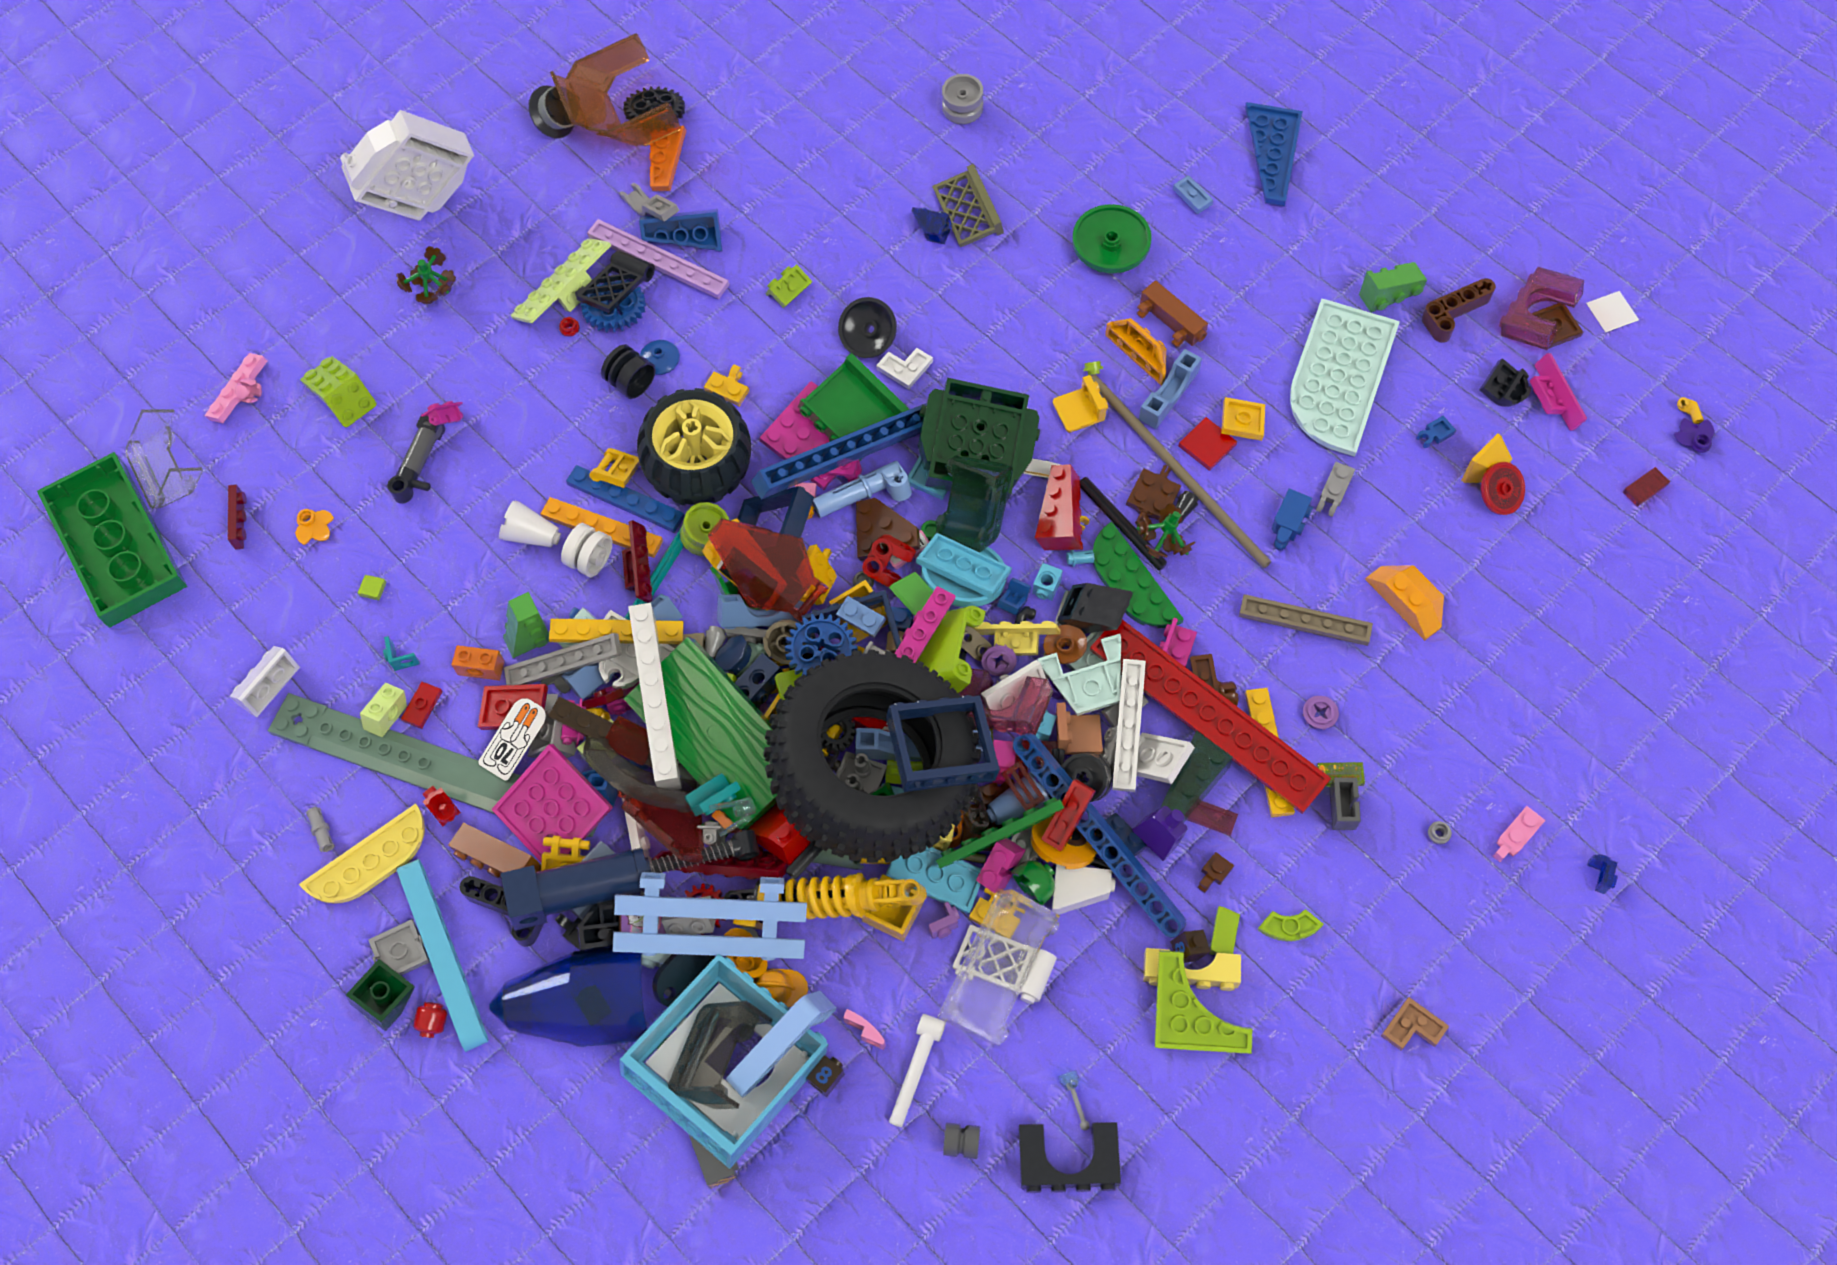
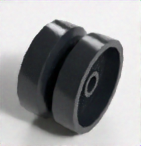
M1080 753L1072 755L1061 766L1072 780L1077 779L1095 790L1090 802L1101 800L1108 795L1113 787L1114 773L1112 766L1107 759L1099 754Z

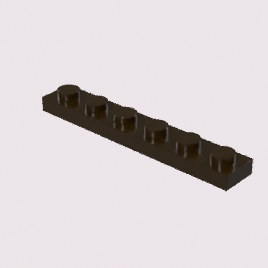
M558 697L548 718L653 769L648 740L568 700Z

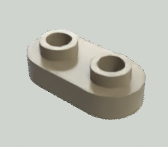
M966 625L961 648L972 658L982 661L980 649L984 647L983 653H985L987 648L992 646L975 629ZM969 634V639L965 641V635Z

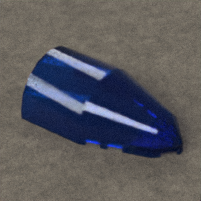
M613 948L573 951L506 981L490 1002L489 1010L510 1031L573 1044L578 1047L636 1042L648 1030L642 997L643 954L613 952Z

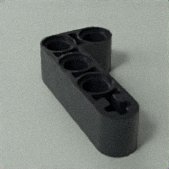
M473 876L466 877L461 881L460 891L468 901L509 916L503 887ZM475 888H477V889L480 891V894L478 893V891L470 890V889H475ZM498 893L495 900L488 901L490 895ZM544 924L514 930L512 927V936L521 946H531L537 940ZM523 930H529V934L526 937H519Z

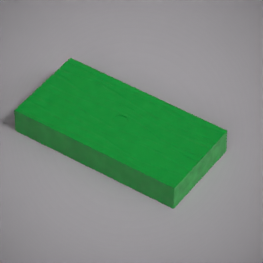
M115 452L37 491L98 618L108 628L188 587L127 467Z
M687 637L661 662L676 758L701 786L721 773L729 784L737 781L741 788L735 793L737 797L726 804L722 801L718 803V806L740 830H747L777 803L775 798L778 795H772L770 791L772 778H767L765 771L766 765H769L770 762L765 761V757H763L765 747H770V745L766 744L765 733L766 730H773L771 729L772 724L769 723L764 714L695 639ZM639 683L624 700L646 723Z

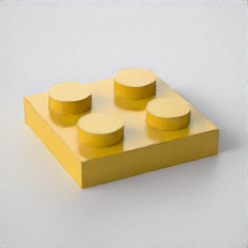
M1225 397L1223 401L1221 433L1262 441L1265 426V404Z

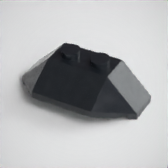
M615 899L594 904L579 923L577 929L580 950L613 948L614 932H619V915H614Z

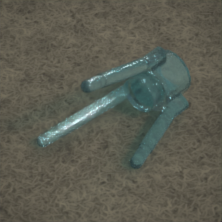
M750 796L737 801L709 806L711 810L733 807L735 816L741 817L740 820L719 833L721 837L741 824L751 821L750 815L755 814L756 810Z

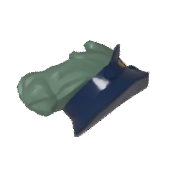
M742 635L730 638L719 649L714 661L724 671H729L730 674L740 677L762 653L769 659L770 657L764 649V644L747 643Z

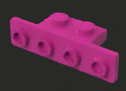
M1547 353L1535 363V368L1540 376H1534L1530 383L1542 404L1543 410L1547 414H1561L1569 430H1575L1587 420V417L1552 354Z
M939 586L935 588L923 609L916 613L911 628L906 629L902 637L903 641L895 652L897 654L896 657L901 658L902 655H906L914 660L913 663H916L954 602V594Z

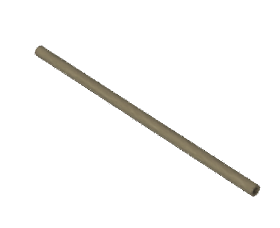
M1096 374L1092 375L1093 381L1098 383L1100 394L1162 461L1171 467L1176 476L1199 498L1204 506L1264 569L1269 566L1271 560Z

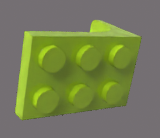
M333 356L322 360L319 366L307 371L304 377L300 379L305 387L328 406L344 427L353 424L377 404L357 374Z

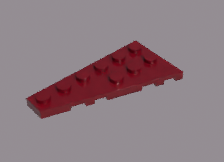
M759 847L760 854L751 859L738 860V858H734L732 855L729 858L717 859V861H707L705 864H695L693 867L691 865L687 866V868L682 867L680 871L683 873L700 872L704 875L720 874L728 878L741 876L748 880H753L760 877L782 878L787 873L786 869L789 865L771 852L763 851V848ZM664 850L659 852L652 860H655V858L660 859L661 856L664 858L667 855L673 856V854L677 855L679 852L685 853V851L689 852L691 850Z

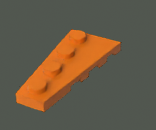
M659 126V129L652 127L649 130V145L651 153H649L651 161L650 187L652 191H671L686 129L684 126H666V128Z

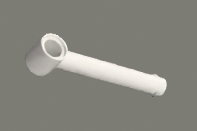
M923 1013L916 1034L921 1036L889 1119L890 1124L898 1127L903 1126L933 1042L940 1041L946 1021Z

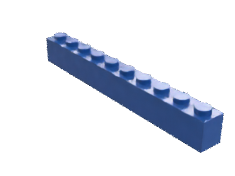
M922 405L761 469L751 480V483L762 500L919 435L923 417H919Z

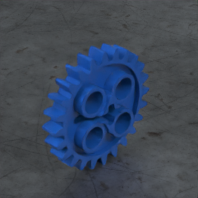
M621 280L610 282L611 285L622 283ZM605 282L602 285L599 283L597 287L608 285V283ZM638 287L610 314L583 302L581 309L583 318H585L586 323H590L592 328L597 326L598 331L604 328L606 333L609 329H612L615 333L617 328H620L621 331H624V326L631 328V322L637 324V318H643L642 313H645L646 302L644 293ZM624 289L613 290V294L620 293L624 291ZM610 291L600 292L599 296L610 294ZM596 293L587 294L586 296L594 297L596 296ZM609 300L602 301L601 303L609 305L612 302V300H610V302Z
M823 613L820 614L819 619H816L814 614H811V621L804 617L803 625L796 622L797 631L790 629L792 637H786V642L790 644L785 646V651L789 652L786 654V660H791L789 667H796V675L802 672V675L805 674L807 676L809 668H815L817 665L821 666V662L828 658L835 660V656L839 655L836 654L837 652L850 656L852 651H857L858 646L854 645L857 643V639L852 637V629L847 630L848 623L840 625V618L832 621V614L827 619H824ZM811 633H817L819 635V637L816 639H811L808 636ZM837 638L841 642L838 644H831L830 640ZM821 646L825 647L822 649V651H818V649H820ZM805 653H811L813 657L810 659H804L802 655H804Z

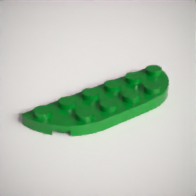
M1113 522L1107 524L1095 539L1093 565L1105 586L1133 592L1125 613L1139 624L1157 626V628H1166L1167 624H1172L1174 618L1178 619L1177 625L1183 623L1184 618Z
M1056 797L1049 799L1043 803L1045 807L1041 809L1034 807L1023 812L1024 817L1021 819L1013 817L1003 822V827L1000 829L998 827L988 829L981 833L982 838H970L962 842V848L955 851L953 848L940 853L942 857L936 860L939 868L970 857L995 845L997 841L1009 838L1054 815L1055 812L1062 811L1065 807L1061 799L1057 800Z

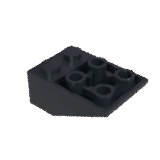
M1091 583L1072 585L1057 622L1061 625L1078 627L1084 634L1117 630L1122 623L1123 615L1130 604L1133 592Z

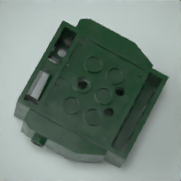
M947 378L943 390L934 388L928 396L926 405L922 404L919 416L923 417L918 449L923 468L928 470L925 486L1007 503L1012 494V488L1017 484L1032 461L1035 441H1038L1040 429H1038L1037 410L1027 408L1029 395ZM980 425L984 430L979 431L976 426ZM961 453H966L968 457L962 458ZM986 457L988 462L984 463L981 458Z

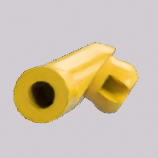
M1681 397L1677 401L1678 409L1689 414L1694 424L1704 421L1697 402L1686 397Z

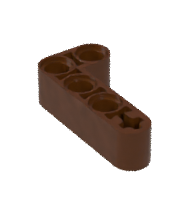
M1484 278L1429 302L1423 313L1422 323L1436 341L1447 342L1455 328L1454 318L1489 303L1496 288L1495 283L1490 279Z

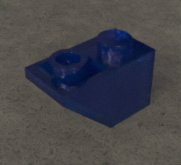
M912 207L911 211L926 240L945 244L952 227L949 214L943 211H930L923 207Z

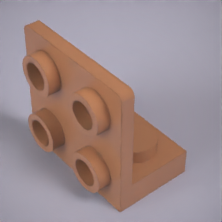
M1057 703V748L1063 749L1065 755L1080 753L1102 754L1100 715H1070V711H1066V703Z

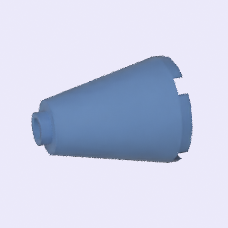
M1032 772L1027 773L987 805L988 810L985 812L988 820L996 825H1001L1013 817L1023 818L1022 813L1031 808L1039 807L1041 809L1045 807L1043 803L1049 800L1046 789L1040 782L1037 783L1035 781V776Z

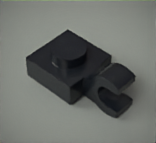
M560 913L555 921L566 930L562 936L580 950L577 926L582 920L577 918L572 922Z

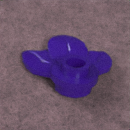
M1683 418L1680 423V432L1674 433V437L1680 444L1689 446L1696 452L1704 453L1712 446L1711 438L1714 436L1715 430L1708 419L1697 426Z

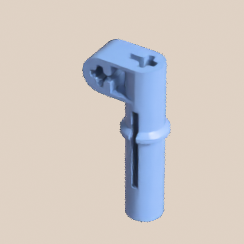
M896 460L868 474H859L857 479L814 498L813 506L818 516L822 518L867 497L870 499L872 494L885 488L896 501L908 499L912 491L906 472Z

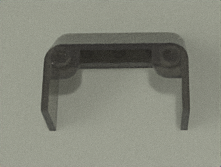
M748 1001L704 1005L696 1016L670 1078L668 1088L677 1096L712 1109H738L740 1104L728 1097V1089L721 1084L736 1044L749 1040L754 1034L756 1025L772 1024L773 1019Z

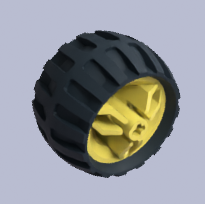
M695 388L694 390L680 389L669 396H663L658 400L655 407L652 406L649 409L639 429L637 453L646 479L665 498L670 497L675 503L681 505H696L702 502L716 503L722 500L727 493L731 494L740 484V480L744 478L750 463L751 438L748 427L742 419L740 412L731 402H726L723 396L715 392H707L701 388Z

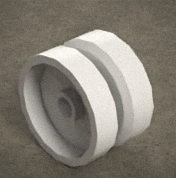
M585 523L578 524L571 531L563 545L561 561L564 565L572 569H578L580 573L588 577H594L602 570L610 556L613 543L612 537L601 531L596 532L595 528Z

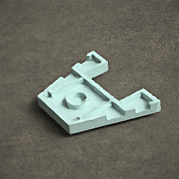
M1120 634L1101 639L1107 661L1063 674L1057 653L1038 658V662L1041 663L1044 672L1077 716L1120 703Z

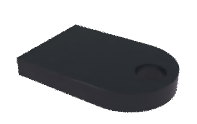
M671 954L657 970L653 978L652 989L656 1000L662 1005L669 1007L710 964L715 956ZM671 987V995L665 999L664 991Z

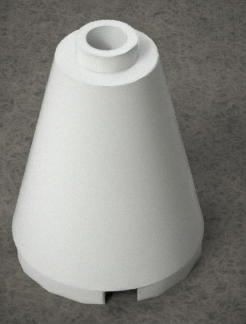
M512 501L504 516L506 518L504 525L501 524L500 539L545 547H552L553 544H558L561 533H559L557 526L521 502Z

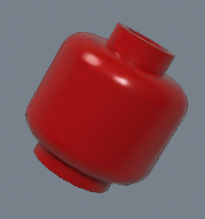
M424 1002V1005L416 1009L413 1023L414 1029L420 1031L419 1036L434 1038V1034H440L444 1031L447 1011L443 1009L442 1004Z

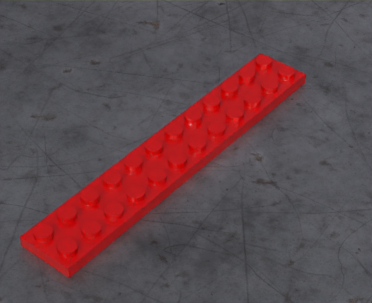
M1123 619L1117 630L1104 631L1090 647V651L1105 662L1107 658L1101 639L1120 634L1121 675L1123 659L1146 661L1144 693L1301 814L1306 811L1330 782L1331 777Z

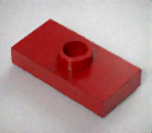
M421 682L401 720L422 729L443 691L438 687Z

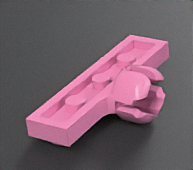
M249 353L237 371L232 375L227 385L221 390L215 402L211 404L205 416L210 421L223 424L239 402L254 403L258 401V398L254 396L261 397L262 388L254 379L267 363V360L261 355Z

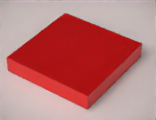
M1205 417L1179 442L1178 446L1210 471L1237 445L1238 441L1230 435L1222 434V429Z

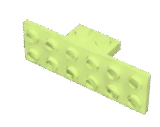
M596 239L583 241L581 247L576 252L571 253L564 264L559 265L550 277L542 281L541 286L528 295V299L524 303L519 304L514 309L511 317L515 320L533 323L556 300L560 302L567 312H571L580 303L576 299L575 292L592 281L586 270L611 247L610 242Z

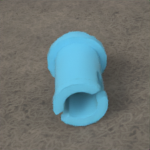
M1071 550L1067 552V564L1074 567L1076 564L1094 563L1093 550L1077 552Z

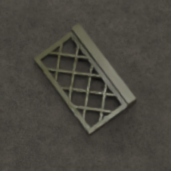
M974 164L967 166V171L932 186L960 248L993 233H996L997 236L1004 233L1002 222ZM967 179L968 183L965 188L957 186L959 181ZM950 188L948 195L939 193L940 189ZM954 190L963 192L960 199L951 197ZM967 193L975 196L972 202L964 200ZM949 201L957 203L954 210L946 208ZM961 204L969 206L967 213L958 211ZM973 208L981 210L979 217L971 215ZM956 216L964 218L961 225L953 223ZM968 219L977 221L974 228L965 226ZM980 223L989 225V228L984 231L978 230ZM963 230L971 232L969 237L961 240L960 235Z

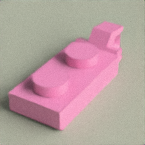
M1526 806L1499 837L1496 844L1500 848L1493 857L1501 862L1508 853L1511 856L1516 855L1546 820Z

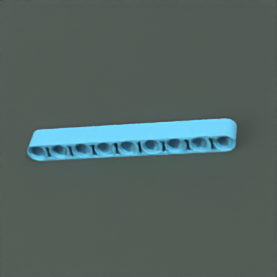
M419 859L397 868L398 876L458 1038L465 1052L489 1042L426 871Z

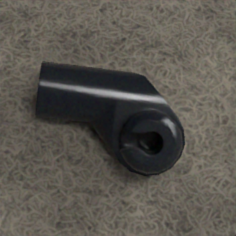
M1025 606L1017 614L1014 624H1020V622L1027 619L1033 620L1036 610L1030 608V606Z

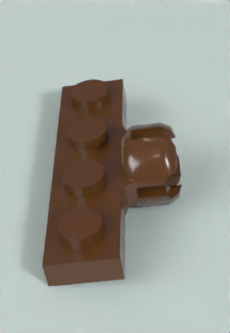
M1212 654L1191 656L1192 673L1237 706L1239 700L1238 693L1236 692L1237 687L1233 681L1219 682L1217 680Z

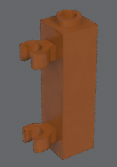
M1155 280L1142 291L1140 304L1137 307L1139 311L1136 314L1143 319L1151 312L1175 332L1172 336L1174 340L1171 341L1175 347L1178 348L1184 340L1193 346L1198 341L1201 342L1205 339L1208 323Z

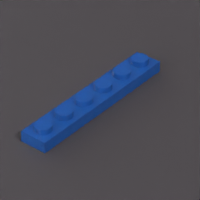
M578 465L575 466L566 480L567 485L673 533H675L685 517L683 512L628 487L622 488L602 480L598 482L593 481L589 476L591 471Z

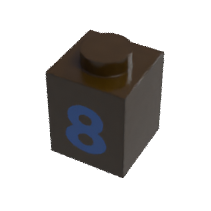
M1204 929L1183 932L1170 941L1173 951L1184 953V963L1197 961L1211 952Z
M824 1055L806 1079L810 1085L825 1097H828L845 1075L842 1069L843 1064L833 1056L829 1059Z

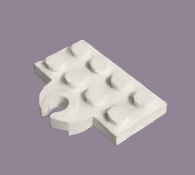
M610 610L603 620L627 619ZM620 643L622 655L599 662V671L606 684L609 682V677L612 673H620L621 677L613 682L612 687L614 689H627L640 681L634 644ZM659 644L661 662L675 648L668 644Z

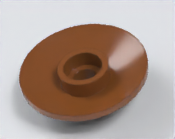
M1060 625L1058 626L1060 634L1046 635L1043 643L1045 654L1048 656L1057 653L1060 664L1076 662L1086 652L1087 639L1083 631L1078 627ZM1065 646H1069V647H1070V648H1068V649H1062V648L1065 647Z

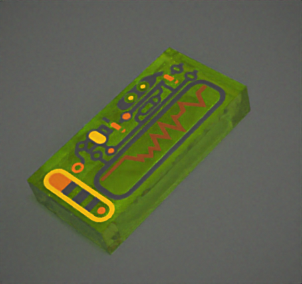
M1363 762L1317 763L1316 767L1331 777L1330 782L1325 787L1330 786L1334 778H1357L1358 786L1365 785Z

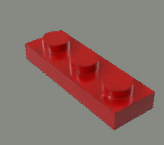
M1077 779L1073 780L1062 800L1065 808L1055 813L1041 840L1060 852L1063 851L1091 801L1095 790Z

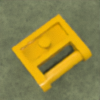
M608 448L604 453L602 461L596 468L592 469L589 476L593 481L598 482L602 480L624 488L640 466L637 456ZM616 460L611 466V468L608 471H605L610 462Z

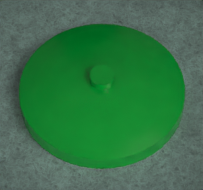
M1116 204L1100 205L1086 211L1077 220L1072 236L1073 248L1078 258L1088 267L1103 273H1122L1137 267L1147 257L1152 240L1151 230L1147 221L1135 210Z

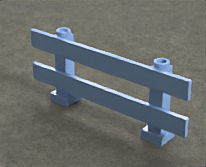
M652 872L641 873L640 888H645L644 896L615 895L614 915L644 917L643 933L614 932L613 952L642 953L644 956H655L657 953L714 956L720 954L721 956L761 957L762 960L766 961L775 960V958L804 959L805 939L776 938L777 921L806 922L807 902L778 901L779 893L784 894V878L760 877V893H764V901L660 897V889H664L666 873ZM659 916L762 920L763 929L762 937L658 934Z

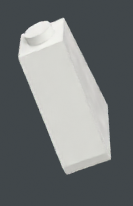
M1057 864L1052 915L1063 914L1109 899L1110 892L1115 891L1116 878H1111L1112 870L1089 867L1065 869V866Z

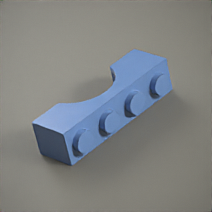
M1184 349L1174 362L1168 377L1160 389L1155 393L1152 392L1142 404L1139 420L1157 429L1199 373L1202 358Z
M782 593L779 600L770 610L766 611L765 609L756 610L744 604L740 594L718 595L717 620L720 626L725 629H735L736 627L754 629L757 626L770 628L773 623L783 619H791L803 625L802 616L807 614L808 600L807 602L800 601L799 596L801 593Z

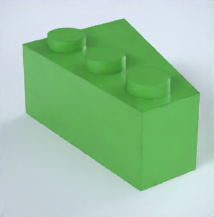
M1415 262L1396 265L1395 269L1387 270L1386 267L1381 268L1380 272L1373 273L1372 270L1366 271L1359 296L1371 313L1376 310H1383L1388 305L1400 303L1405 298L1417 296L1423 292L1427 279Z
M527 592L508 601L506 613L508 621L505 623L506 634L503 635V639L512 658L536 647L545 646L550 641L549 632L530 593Z

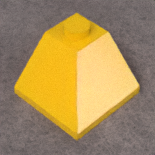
M1497 433L1471 459L1461 479L1462 482L1481 483L1484 473L1491 465L1498 462L1511 463L1512 457L1500 434Z

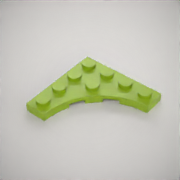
M1159 950L1155 1048L1252 1054L1253 1029L1228 1023L1208 1011L1191 990L1185 973L1184 953L1180 951Z

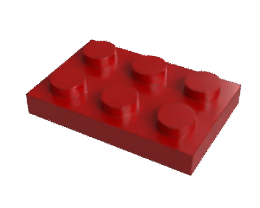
M545 684L484 686L478 728L481 730H498L513 705L520 699H529L541 706L545 711L548 687Z

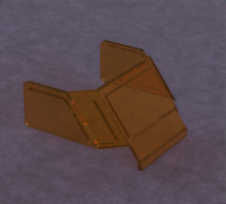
M637 33L576 60L566 78L555 75L554 71L550 72L571 123L595 132L596 135L632 146H647L681 129L670 103H665L622 124L619 121L607 92L616 76L649 61V56Z

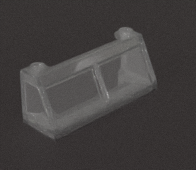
M1013 889L997 891L937 1018L992 1045L1000 1046L1001 1043L1005 1042L1009 1034L1006 1023L1007 1018L1045 937L1056 933L1059 927L1058 920L1060 915Z

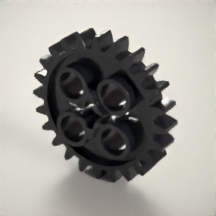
M650 86L649 90L643 88L642 92L636 90V94L631 93L630 97H626L623 107L626 120L629 119V123H634L635 127L641 125V129L648 126L649 130L652 127L659 129V126L666 128V124L672 126L673 121L679 122L678 118H683V114H685L683 96H679V92L674 93V89L668 91L667 87L662 90L660 86L656 89Z

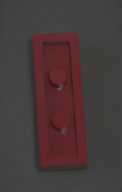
M237 484L228 485V541L235 550L244 548V540H246L244 522L247 519L244 511V504L247 502L246 495Z

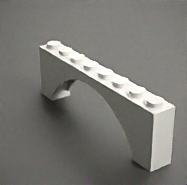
M651 603L628 606L654 780L659 793L682 789L665 695L659 638Z

